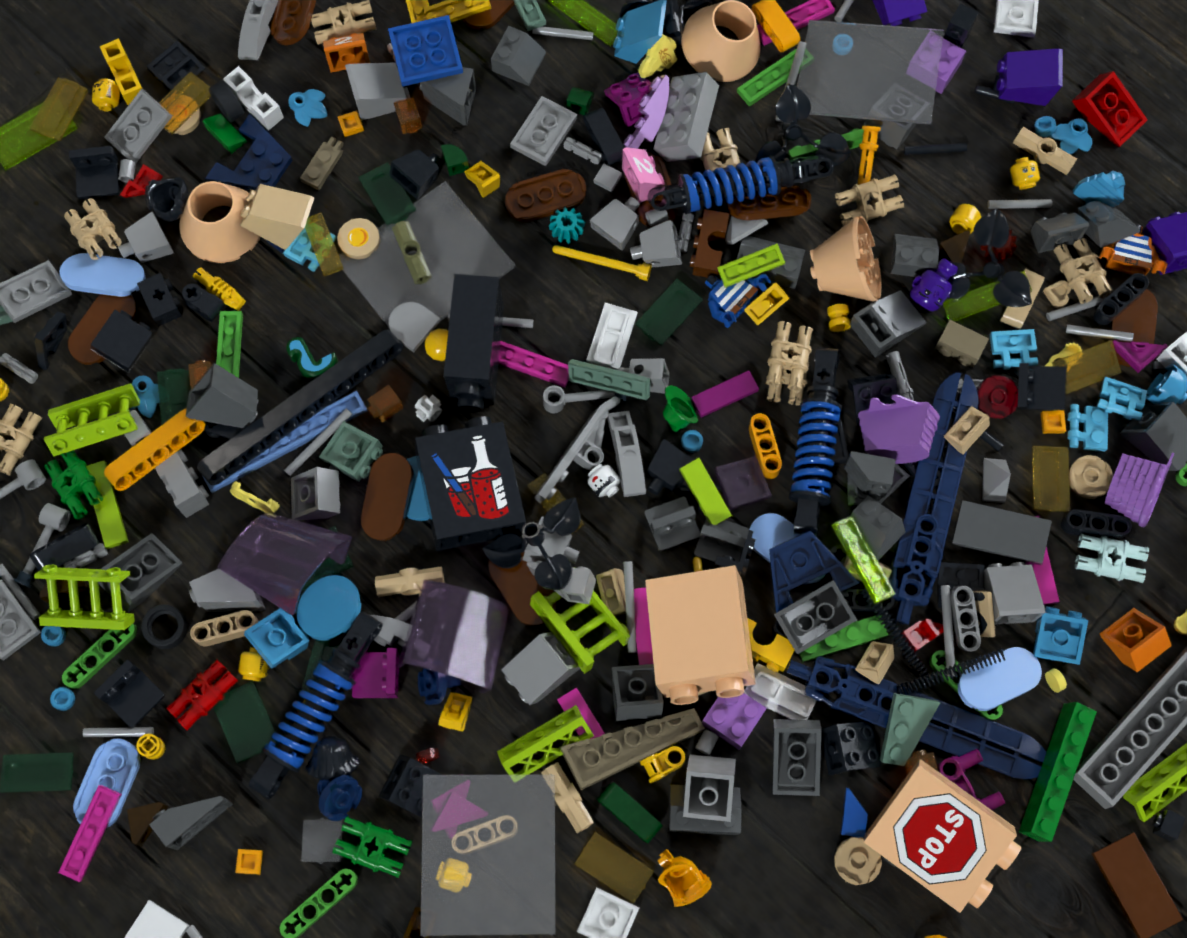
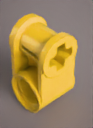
M672 746L640 761L641 766L645 767L650 777L649 783L656 782L669 773L681 768L685 762V754L681 748ZM672 752L679 753L681 761L677 764H672L668 760L669 754ZM651 764L654 765V767H655L657 773H655V771H654V769H653V767H652Z

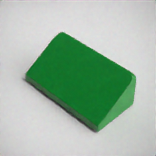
M221 113L202 120L205 128L230 154L247 142Z

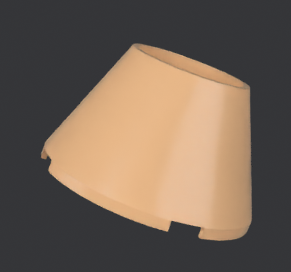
M735 0L720 2L696 11L687 20L681 37L682 49L689 64L698 73L707 72L712 78L716 79L715 81L731 82L745 77L755 67L760 56L761 43L755 15L747 5ZM716 26L729 28L736 34L739 40H731L724 37L717 30Z
M210 181L198 185L191 192L183 214L180 217L179 229L184 244L192 254L207 262L227 263L240 259L241 255L252 250L257 245L261 237L240 226L243 219L240 216L245 205L249 203L246 201L249 194L247 191L228 184ZM215 207H232L230 212L219 221H202L206 213Z

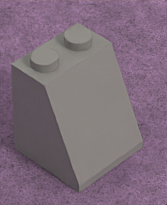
M396 63L345 65L361 121L408 108L409 91L407 87H402Z
M240 559L189 582L192 588L189 590V594L193 602H196L199 607H203L207 612L265 610L252 575Z
M1024 562L1011 563V566H1002L1000 563L988 565V568L984 570L983 583L985 590L992 593L995 625L1035 622L1045 614V607L1032 565H1024Z
M547 632L539 634L501 670L505 674L506 681L510 685L515 686L519 691V697L525 703L532 705L542 700L580 668L553 633Z
M689 755L683 817L731 822L736 759Z

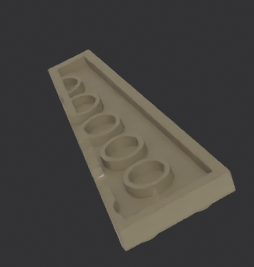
M693 708L665 716L662 719L648 721L645 724L627 727L621 731L610 732L600 737L568 744L561 747L560 750L580 790H583L653 754L659 753L704 731L705 728Z

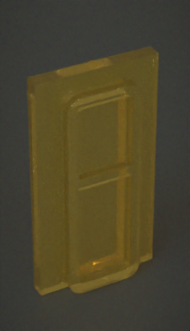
M191 72L159 102L161 106L173 115L164 127L172 135L211 97L210 87Z
M58 77L30 126V130L61 141L88 89L74 81Z
M1112 340L1052 362L1053 366L1067 368L1066 394L1102 381L1104 377L1110 378L1121 373Z
M1032 446L1033 510L1069 512L1068 447Z
M596 832L583 848L581 855L575 863L576 866L633 904L641 891L645 889L646 883L654 872Z

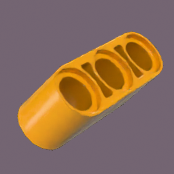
M761 0L752 5V12L780 52L796 46L801 41L798 31L776 0Z
M758 413L751 418L749 434L762 476L767 479H774L779 475L782 460L769 418L765 414ZM762 423L765 428L757 429L754 424ZM767 443L771 448L764 450L760 447V444ZM773 463L777 469L769 470L766 464Z

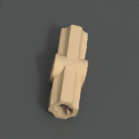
M1025 127L1020 130L1013 144L1032 154L1037 163H1047L1065 175L1069 173L1077 160L1074 156L1058 148L1053 139L1042 138Z
M442 566L421 570L406 568L396 574L376 576L375 587L377 596L381 597L400 593L402 595H415L420 593L421 590L445 587Z
M559 763L552 764L542 771L541 774L545 782L553 792L554 800L562 813L566 814L576 833L594 824L582 803L583 800L573 783L569 782Z

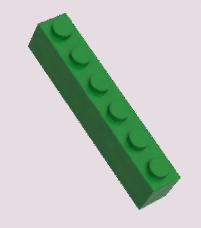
M1078 702L1063 704L1020 826V833L1039 842H1052L1097 711Z

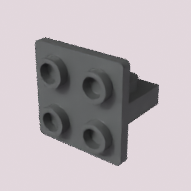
M686 497L675 499L644 512L660 552L700 538V531L695 522V510L693 506L689 507Z
M706 518L694 556L715 563L717 556L722 557L726 555L733 557L735 561L739 562L749 528L727 520L713 525L709 524Z

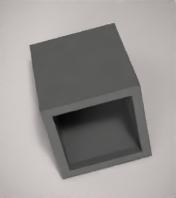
M214 363L189 392L186 417L244 428L248 422L252 423L258 414L256 411L259 402L257 399L258 390Z

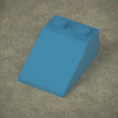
M658 0L627 11L622 18L618 19L616 24L618 33L613 43L615 57L637 64L647 53V50L653 47L662 37L667 0Z

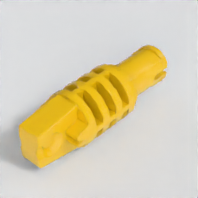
M202 267L196 270L201 276L194 273L193 278L203 284L207 292L220 298L227 306L239 311L246 301L235 288L220 277H213Z

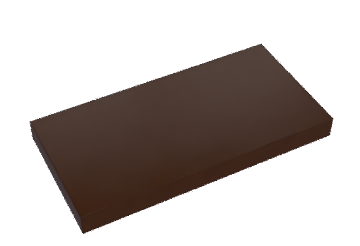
M1131 833L1092 853L1138 938H1149L1183 920L1135 833Z

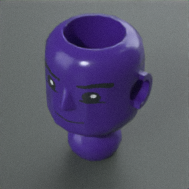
M945 258L941 259L936 271L926 270L921 276L918 275L913 280L910 297L931 312L937 311L947 297H950L952 284L948 280L957 273L958 267Z

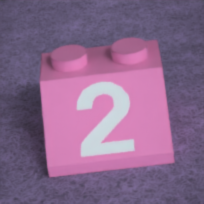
M626 147L623 149L622 169L638 202L641 203L648 200L647 196L650 190L663 187L665 184L661 173L657 174L655 161L652 156H648L646 150Z

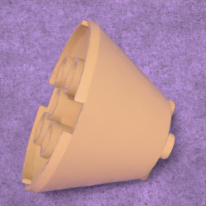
M862 216L855 217L817 248L810 250L811 259L814 263V266L811 267V275L813 279H817L819 291H828L874 302L881 298V272L878 258L874 259L871 248L875 246L872 233Z

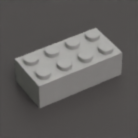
M707 72L672 77L666 112L653 148L666 162L701 158L719 88L717 82Z

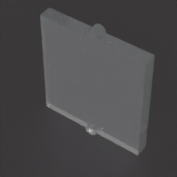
M325 818L320 820H303L301 862H318L319 864L324 862H341V856L333 854L332 851L334 847L341 849L335 843L337 839L342 840V820L331 821L325 820Z

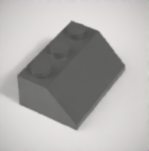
M746 236L742 239L737 259L777 243ZM778 243L785 265L762 274H766L773 284L776 282L778 285L795 289L805 250Z
M670 785L669 832L739 835L741 833L740 788L733 787L731 822L683 817L686 785Z

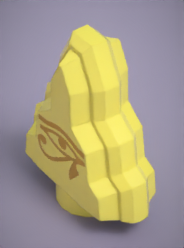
M662 34V37L653 47L647 50L646 58L641 62L638 69L641 78L652 76L656 71L661 72L664 68L669 69L677 61L674 52L677 46L672 38Z

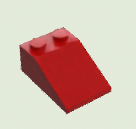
M1114 71L1100 74L1072 100L1081 115L1117 147H1120L1148 120Z

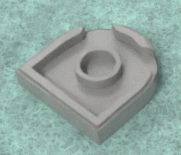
M406 302L397 306L390 314L389 328L405 347L415 352L429 333L440 323L441 319L419 303Z

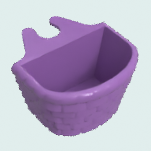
M892 395L891 399L895 401L893 404H884L880 402L879 398H871L869 408L860 411L858 414L865 452L869 455L896 459L895 464L917 462L929 457V451L931 450V444L940 418L939 413L928 402H916L900 395Z
M1172 452L1167 465L1122 454L1109 486L1105 504L1111 506L1112 509L1118 510V513L1124 514L1125 517L1138 523L1139 526L1146 527L1171 466L1174 453Z

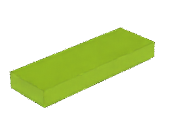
M777 243L719 266L717 269L724 287L727 288L785 265V261Z
M700 458L679 469L709 524L717 525L732 516Z

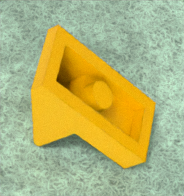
M482 161L464 171L466 177L476 184L483 198L500 187L499 173Z
M775 282L747 306L744 311L758 326L783 305L789 297Z
M450 692L440 715L438 725L464 731L472 697Z

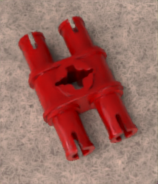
M218 659L203 673H198L197 677L185 689L182 688L181 694L166 708L175 718H178L186 708L192 705L177 719L187 731L199 718L207 716L208 712L220 700H224L223 695L238 682L227 671L214 685L212 684L227 670Z

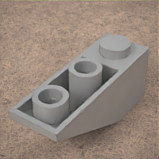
M527 561V566L533 575L536 567L543 561ZM582 566L578 568L572 567V575L568 585L564 589L554 591L568 602L589 604L596 579L590 569Z

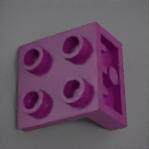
M639 73L631 74L623 81L612 84L610 88L604 90L605 95L620 107L624 123L628 127L636 123L640 117L645 116L638 111L641 107L639 103L645 94L648 95L652 90L650 87L652 83L646 78H641Z
M387 648V652H366L359 662L360 668L356 669L353 673V679L357 683L352 687V697L398 698L399 652L397 648Z

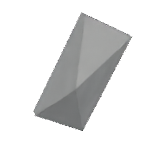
M731 216L725 237L726 245L735 244L767 225V220H740Z
M983 459L982 501L1005 503L1011 476L1006 460Z

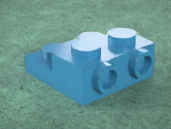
M282 607L244 632V636L271 669L286 659H292L307 649L309 644L308 635L298 628L293 616L289 612L286 613Z
M1046 607L1045 614L1037 619L1035 629L1037 635L1033 650L1034 657L1080 665L1088 620L1082 617L1080 612L1068 611L1067 615L1059 613L1060 609Z

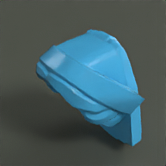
M1111 171L1108 174L1102 172L1079 181L1073 189V194L1084 200L1086 204L1098 200L1111 207H1115L1124 200V186L1126 184L1120 172Z

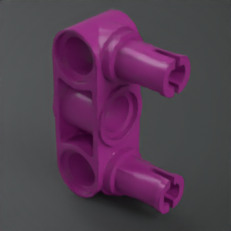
M978 749L960 757L957 755L951 756L938 764L936 771L977 799L974 789L964 773L966 769L983 761ZM947 763L953 766L954 773L952 776H947L943 772L944 764ZM999 791L981 800L977 799L991 810L1005 804V800Z

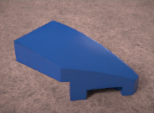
M846 788L841 835L865 838L868 814L850 788Z

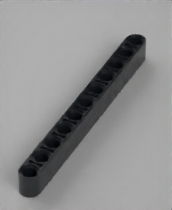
M390 330L380 332L203 458L197 466L199 472L210 485L221 483L398 356L403 350V344Z

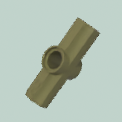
M409 221L396 223L392 227V231L415 285L427 283L432 278V275ZM410 251H416L414 255L407 254Z

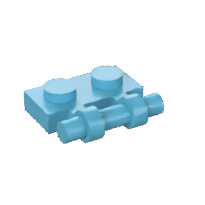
M307 220L305 228L283 254L302 266L307 259L310 260L311 263L308 269L315 272L318 266L323 264V258L327 252L331 251L334 247L333 243L337 237L332 233H329L327 238L322 237L324 229ZM316 244L321 245L316 254L312 252Z
M1034 329L995 331L990 333L992 355L1001 354L1000 360H993L994 368L1010 370L1011 367H1019V363H1029L1030 366H1038V358L1029 357V353L1037 350ZM1020 353L1021 358L1010 359V354Z
M1104 377L1099 397L1107 400L1100 398L1097 407L1105 409L1104 411L1108 413L1115 412L1124 415V418L1129 420L1133 418L1140 421L1143 413L1135 409L1142 411L1145 405L1147 390Z
M1078 404L1070 405V412L1068 413L1070 431H1068L1067 439L1070 440L1071 448H1078L1079 441H1083V450L1105 452L1108 449V412H1105V409L1086 406L1084 414H1081ZM1079 423H1084L1083 432L1079 431Z

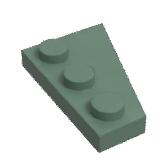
M897 693L893 694L880 757L882 763L905 766L940 704L938 700Z

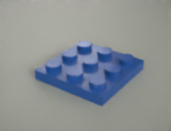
M449 15L388 28L402 87L463 73Z

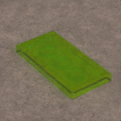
M56 95L0 127V163L5 170L78 129Z

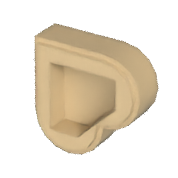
M1061 280L1046 287L1043 292L1055 308H1063L1069 300L1068 294L1071 288L1068 287L1067 281Z

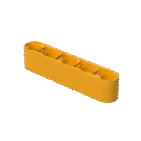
M187 408L183 409L110 463L104 470L105 477L116 490H126L200 435L205 429V422L189 419L186 417Z

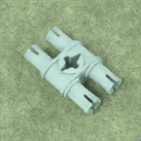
M1080 534L1078 541L1081 542L1078 543V548L1095 550L1098 553V558L1093 559L1077 555L1075 569L1094 572L1098 577L1106 576L1115 578L1117 581L1128 579L1140 583L1144 582L1145 575L1143 574H1146V569L1126 566L1125 561L1128 557L1146 562L1149 555L1146 554V552H1149L1148 547L1131 545L1127 540L1120 541L1107 538V536L1098 538ZM1110 554L1112 555V558L1115 559L1114 562H1112V559L1108 557Z

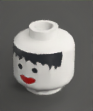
M599 464L589 472L588 485L597 496L604 497L607 495L611 497L618 492L619 488L617 486L620 483V477L611 466Z

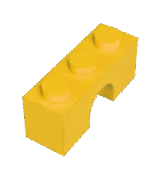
M118 38L100 46V49L115 77L124 100L129 106L143 88Z
M747 618L752 659L765 662L766 667L774 672L779 670L783 672L795 651L790 641L777 634L771 644H758L753 638V630L757 623Z

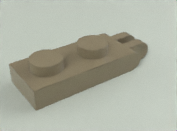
M331 137L328 142H323L300 177L301 182L320 190L342 156L343 150L341 148L343 147V142L338 140L336 143V138Z

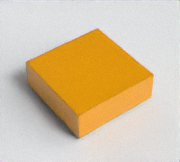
M357 110L338 116L344 137L364 131Z
M1064 410L1041 412L1043 434L1066 432Z
M238 849L235 873L260 875L263 851Z

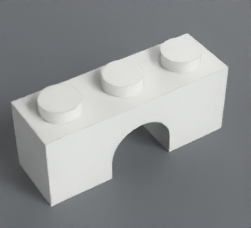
M239 66L223 78V81L233 91L240 104L268 131L284 118L280 106L266 92L262 95L252 79Z

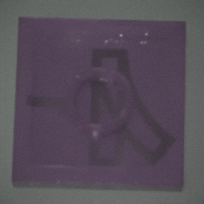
M756 456L718 466L714 470L729 510L763 501L772 496Z

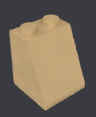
M260 184L255 191L251 190L246 198V201L249 203L245 205L240 216L243 219L240 226L286 250L305 228L314 197Z

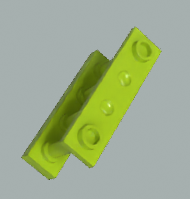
M130 383L49 409L48 416L57 431L55 434L44 437V441L52 455L57 456L138 430V426L128 410L140 405V399L132 384Z
M54 564L43 566V569L35 573L34 577L35 579L47 580L50 608L39 617L40 626L126 630L135 620L134 614L122 611L120 582L130 576V571H124L117 567L102 570L60 568ZM56 580H68L71 610H62L59 607ZM77 581H89L92 611H83L80 608ZM98 582H110L113 612L101 610Z
M594 590L589 604L576 603L562 614L556 613L552 608V604L562 598L558 593L553 592L549 596H543L538 591L532 595L531 607L584 674L592 669L594 656L617 640H619L623 647L627 645L630 638L628 628L623 623H619ZM591 605L598 616L576 631H570L566 626V621ZM602 623H605L612 633L589 649L584 648L580 643V638Z

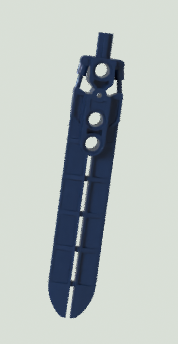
M955 373L944 380L934 397L932 406L939 413L940 418L931 444V450L929 451V457L918 461L903 522L906 532L899 538L892 565V579L889 581V595L900 602L896 622L909 625L913 605L926 606L929 603L933 592L932 587L939 573L944 545L967 451L961 454L948 442L943 463L940 462L945 442L944 435L948 432L953 406L957 408L952 426L971 406L976 409L978 408L976 386L971 377L966 374L958 402L955 401L961 373ZM939 467L942 469L935 494L932 491ZM932 498L934 499L931 514H927L930 500ZM927 523L931 530L929 532L923 531L920 524ZM915 544H922L925 547V552H918ZM903 567V569L907 570V573L898 580L897 568ZM922 574H927L931 578L928 587L924 588L925 579ZM905 586L913 587L915 595H908L905 592Z
M822 656L815 659L812 667L793 660L790 661L786 673L807 680L804 689L806 696H810L818 702L821 700L830 705L831 708L850 716L858 717L887 728L890 709H884L881 706V700L886 698L890 704L892 703L893 694L897 693L896 683L882 679L880 684H876L857 672L855 666L835 663L834 660ZM833 667L844 669L845 678L841 679L838 671L834 670ZM817 673H821L826 677L825 684H819L816 681ZM909 689V696L937 700L917 691L912 693ZM860 690L867 691L869 694L868 701L861 700L859 697ZM834 691L838 694L837 700L834 702L823 697L824 694L827 695ZM938 700L940 704L931 720L948 726V729L929 722L919 742L955 756L957 755L958 757L978 749L983 758V761L978 763V765L1017 779L1038 777L1042 766L1018 757L1020 754L1043 763L1047 752L1035 739L1023 732ZM953 729L981 739V741L979 742L966 736H963L961 734L953 732ZM986 741L1012 751L1013 755L986 745Z

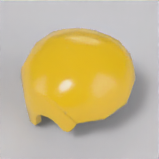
M438 328L431 331L426 337L425 350L433 360L445 361L448 339L447 329Z

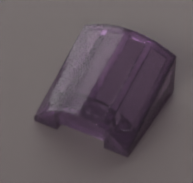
M265 513L252 521L239 534L218 564V568L287 613L294 615L303 586L327 557L341 565L345 562L352 536L276 514Z
M423 580L397 667L401 668L405 664L421 667L480 686L479 692L482 694L491 691L509 607L493 598L462 587Z

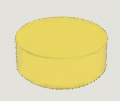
M1052 669L1045 673L1046 681L1054 692L1058 693L1066 689V680L1059 670Z

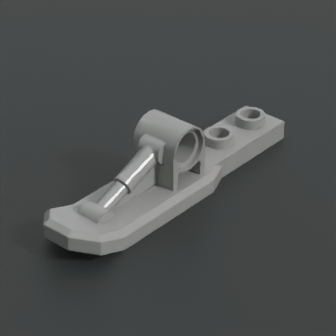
M614 396L592 412L533 497L540 503L545 499H551L556 492L554 486L558 481L561 483L569 473L566 469L572 460L587 470L595 468L603 461L604 454L601 446L605 420L609 416L608 411L620 403L618 397ZM588 453L594 455L595 463L588 460Z

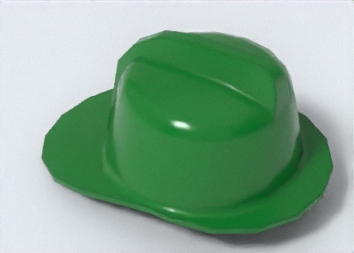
M667 386L665 388L667 404L664 408L663 416L668 421L671 429L677 432L679 429L686 428L690 423H697L698 418L688 395L676 386Z

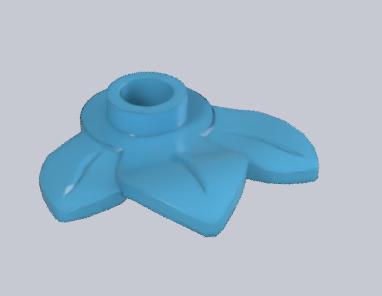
M309 89L304 93L295 92L290 95L288 104L295 112V119L298 123L308 127L311 118L320 119L327 117L326 107L322 103L326 96L323 92ZM295 100H302L303 103L299 104Z
M1079 118L1071 120L1068 124H1059L1056 126L1055 133L1050 136L1055 140L1061 141L1060 149L1070 155L1074 154L1078 148L1088 152L1092 146V138L1087 133V123Z
M142 375L133 380L132 386L140 399V405L129 408L130 410L137 407L142 415L151 418L156 410L157 403H169L166 389L161 385L154 384L151 378ZM142 382L146 383L144 390L139 389V384Z

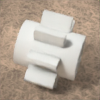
M426 395L422 396L415 404L417 409L415 412L416 416L423 422L426 419L431 422L434 421L442 411L439 408L441 406L440 401L434 395L430 398Z

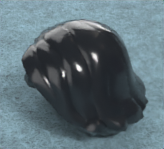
M181 177L160 181L152 179L149 181V185L145 187V201L148 209L153 212L157 219L163 222H172L180 218L189 196L185 181Z
M328 736L321 739L315 745L312 757L305 769L308 775H312L316 779L332 781L336 777L350 775L358 768L360 761L358 756L352 754L345 740L336 736Z

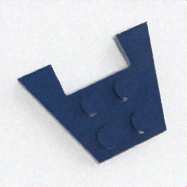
M249 114L239 128V131L255 141L234 171L216 162L205 178L207 182L216 181L249 190H256L260 184L275 187L292 162L291 156Z
M807 531L769 549L776 613L794 603L788 590L828 572L840 592L859 584L853 575L811 531Z

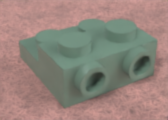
M343 421L319 457L322 461L339 469L341 473L360 482L362 478L365 479L370 474L372 462L382 456L383 445L375 437Z

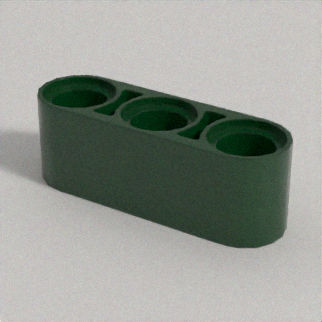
M613 781L597 798L609 812L647 844L663 827L655 817Z

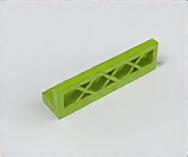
M575 705L498 750L497 753L501 764L515 783L563 755L560 750L561 747H552L554 741L558 739L565 740L563 744L565 746L590 739L594 735L579 708ZM583 726L586 731L578 737L572 736L573 730ZM537 751L545 752L541 759H532L533 754ZM517 763L525 764L524 768L515 774L510 768Z
M1187 743L1136 780L1123 795V798L1135 807L1141 821H1147L1187 791V777L1183 783L1179 784L1181 777L1187 774ZM1169 788V791H1168L1167 795H1165L1164 797H1161L1162 794H1163V791H1164L1165 789ZM1152 801L1150 807L1144 811L1143 806Z

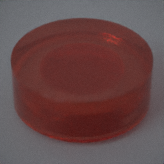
M438 748L427 749L415 754L416 760L421 764L436 760L440 756Z

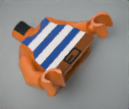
M1138 224L1135 225L1140 228L1139 233L1102 247L1098 257L1100 259L1102 257L1108 259L1105 268L1129 274L1141 273L1145 276L1151 270V267L1152 273L1155 274L1156 271H1160L1162 274H1165L1168 265L1164 260H1160L1155 247L1152 245V239L1141 235L1143 227Z

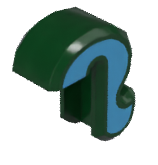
M295 337L287 343L286 349L293 362L297 361L302 376L308 381H313L338 363L336 353H331L315 362L303 338Z

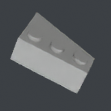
M180 449L155 469L166 485L168 493L173 497L175 506L187 518L209 505L206 499L209 494L203 485L198 486L195 481L198 479V476L192 467L188 469L185 464L188 459L182 449Z

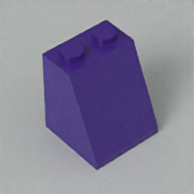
M872 0L883 26L890 24L891 27L903 24L902 20L908 18L912 22L921 19V14L927 12L924 0Z
M1063 49L1007 52L997 64L999 79L996 88L999 90V99L1046 106L1063 86Z
M1174 212L1165 218L1155 217L1150 219L1143 229V233L1152 239V245L1155 247L1160 260L1167 262L1165 274L1187 269V212Z

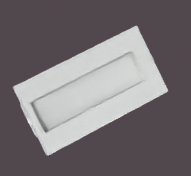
M605 303L586 361L618 370L621 367L638 312Z
M757 663L754 669L756 684L746 686L744 693L764 707L788 719L808 720L816 700L804 694L805 685Z

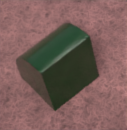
M573 87L567 98V109L581 115L587 114L594 93Z
M449 144L441 145L442 155L449 176L463 173L469 169L467 157L459 147Z

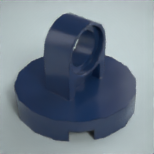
M426 659L422 662L421 665L424 666L423 671L418 672L420 696H425V704L438 705L444 700L448 687L461 686L460 674H446L443 663L439 659Z
M349 775L336 777L332 781L319 780L317 785V791L320 796V812L331 821L345 819L349 816L346 813L352 807L356 809L362 798V787L358 784V781Z

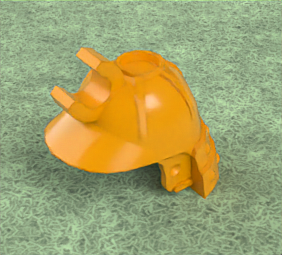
M668 849L660 853V858L657 861L663 867V871L658 878V882L670 892L674 907L691 904L709 891L712 885L710 878L706 874L704 875L701 870L699 871L691 860L682 856L674 858Z

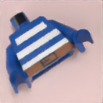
M711 274L705 281V284L712 289L708 298V306L712 317L724 323L726 328H729L733 322H737L736 319L744 312V309L757 298V288H760L761 291L767 290L765 283H771L768 276L762 274L725 288L722 280Z

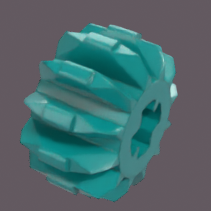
M566 207L563 208V212L556 210V216L551 215V223L549 224V230L552 231L553 238L558 237L560 243L566 239V242L569 244L571 238L577 241L578 235L583 234V227L585 226V222L581 220V213L575 214L574 208L567 211Z

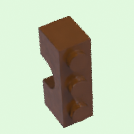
M704 209L703 217L699 216L697 229H701L700 235H695L693 248H697L696 255H691L690 267H694L693 275L708 278L711 274H714L718 278L719 272L717 267L721 263L722 251L711 249L708 243L713 240L725 241L729 213Z

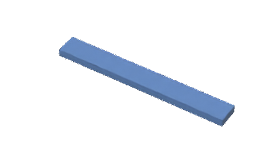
M355 391L328 405L221 483L210 485L204 478L210 491L213 493L317 438L346 408L352 415L345 422L368 411L360 395Z

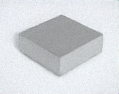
M603 164L594 178V184L612 192L620 180L622 172Z

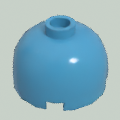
M1170 364L1165 368L1168 371L1164 375L1159 373L1147 389L1149 396H1146V399L1153 404L1162 402L1182 404L1187 399V376L1176 365Z

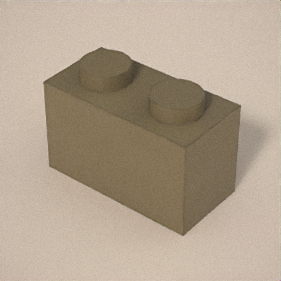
M949 320L935 349L939 350L944 356H951L957 359L962 365L974 367L989 338Z

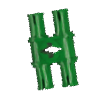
M72 450L60 454L68 466L64 472L57 460L49 461V466L45 464L44 468L50 475L52 487L57 490L61 497V502L69 507L75 519H81L85 517L84 515H87L88 511L82 504L80 496L85 494L90 505L99 504L103 500V496L95 485L96 479L88 471L86 462L80 460L76 452Z
M347 816L344 822L353 825V827L343 824L341 831L361 837V843L355 846L337 839L335 845L343 847L344 850L334 847L332 853L351 859L354 865L359 864L372 869L373 872L380 870L399 878L401 872L392 869V867L402 870L404 863L384 857L385 854L383 853L385 849L390 848L408 855L410 849L402 847L401 844L411 847L412 840L394 835L391 829H383L373 825L372 822L365 824ZM376 839L375 845L378 846V850L372 851L370 854L367 844L373 843Z

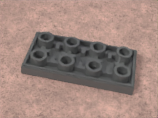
M962 500L952 544L1042 565L1052 521Z

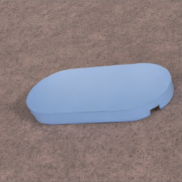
M80 253L67 258L60 267V277L65 286L71 290L125 297L132 295L131 292L135 290L136 292L139 291L137 283L146 279L143 267L138 262L125 258L103 255L100 258L99 255H96L98 259L92 260L88 253Z
M767 513L757 517L749 529L753 531L752 538L756 539L753 550L769 563L770 548L801 535L794 534V525L774 513ZM826 574L819 576L804 584L807 585L817 583L820 580H822Z
M1009 648L1003 651L1005 661L999 653L1001 663L995 655L997 664L990 657L992 666L988 659H986L988 667L982 661L983 669L980 663H978L979 670L973 665L975 672L971 667H969L970 673L966 669V675L962 673L959 679V696L967 706L978 709V711H988L1032 690L1039 683L1042 670L1038 659L1024 648Z
M112 739L100 745L95 751L73 804V810L79 824H81L98 785H103L122 794L107 828L118 819L140 767V755L132 743L123 739Z

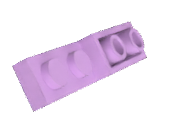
M667 75L657 76L650 86L652 88L648 95L645 94L639 103L641 107L638 111L645 116L640 117L634 126L636 130L625 139L623 143L625 145L624 148L638 149L643 140L645 142H652L663 121L668 102L669 77Z

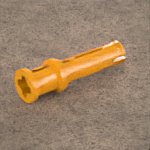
M862 126L864 132L862 143L859 145L862 154L858 185L871 180L874 152L878 149L877 138L878 132L881 131L880 127Z

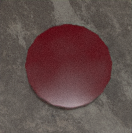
M991 376L979 384L977 389L978 409L990 418L1002 419L1016 410L1018 406V389L1011 379L1005 376Z

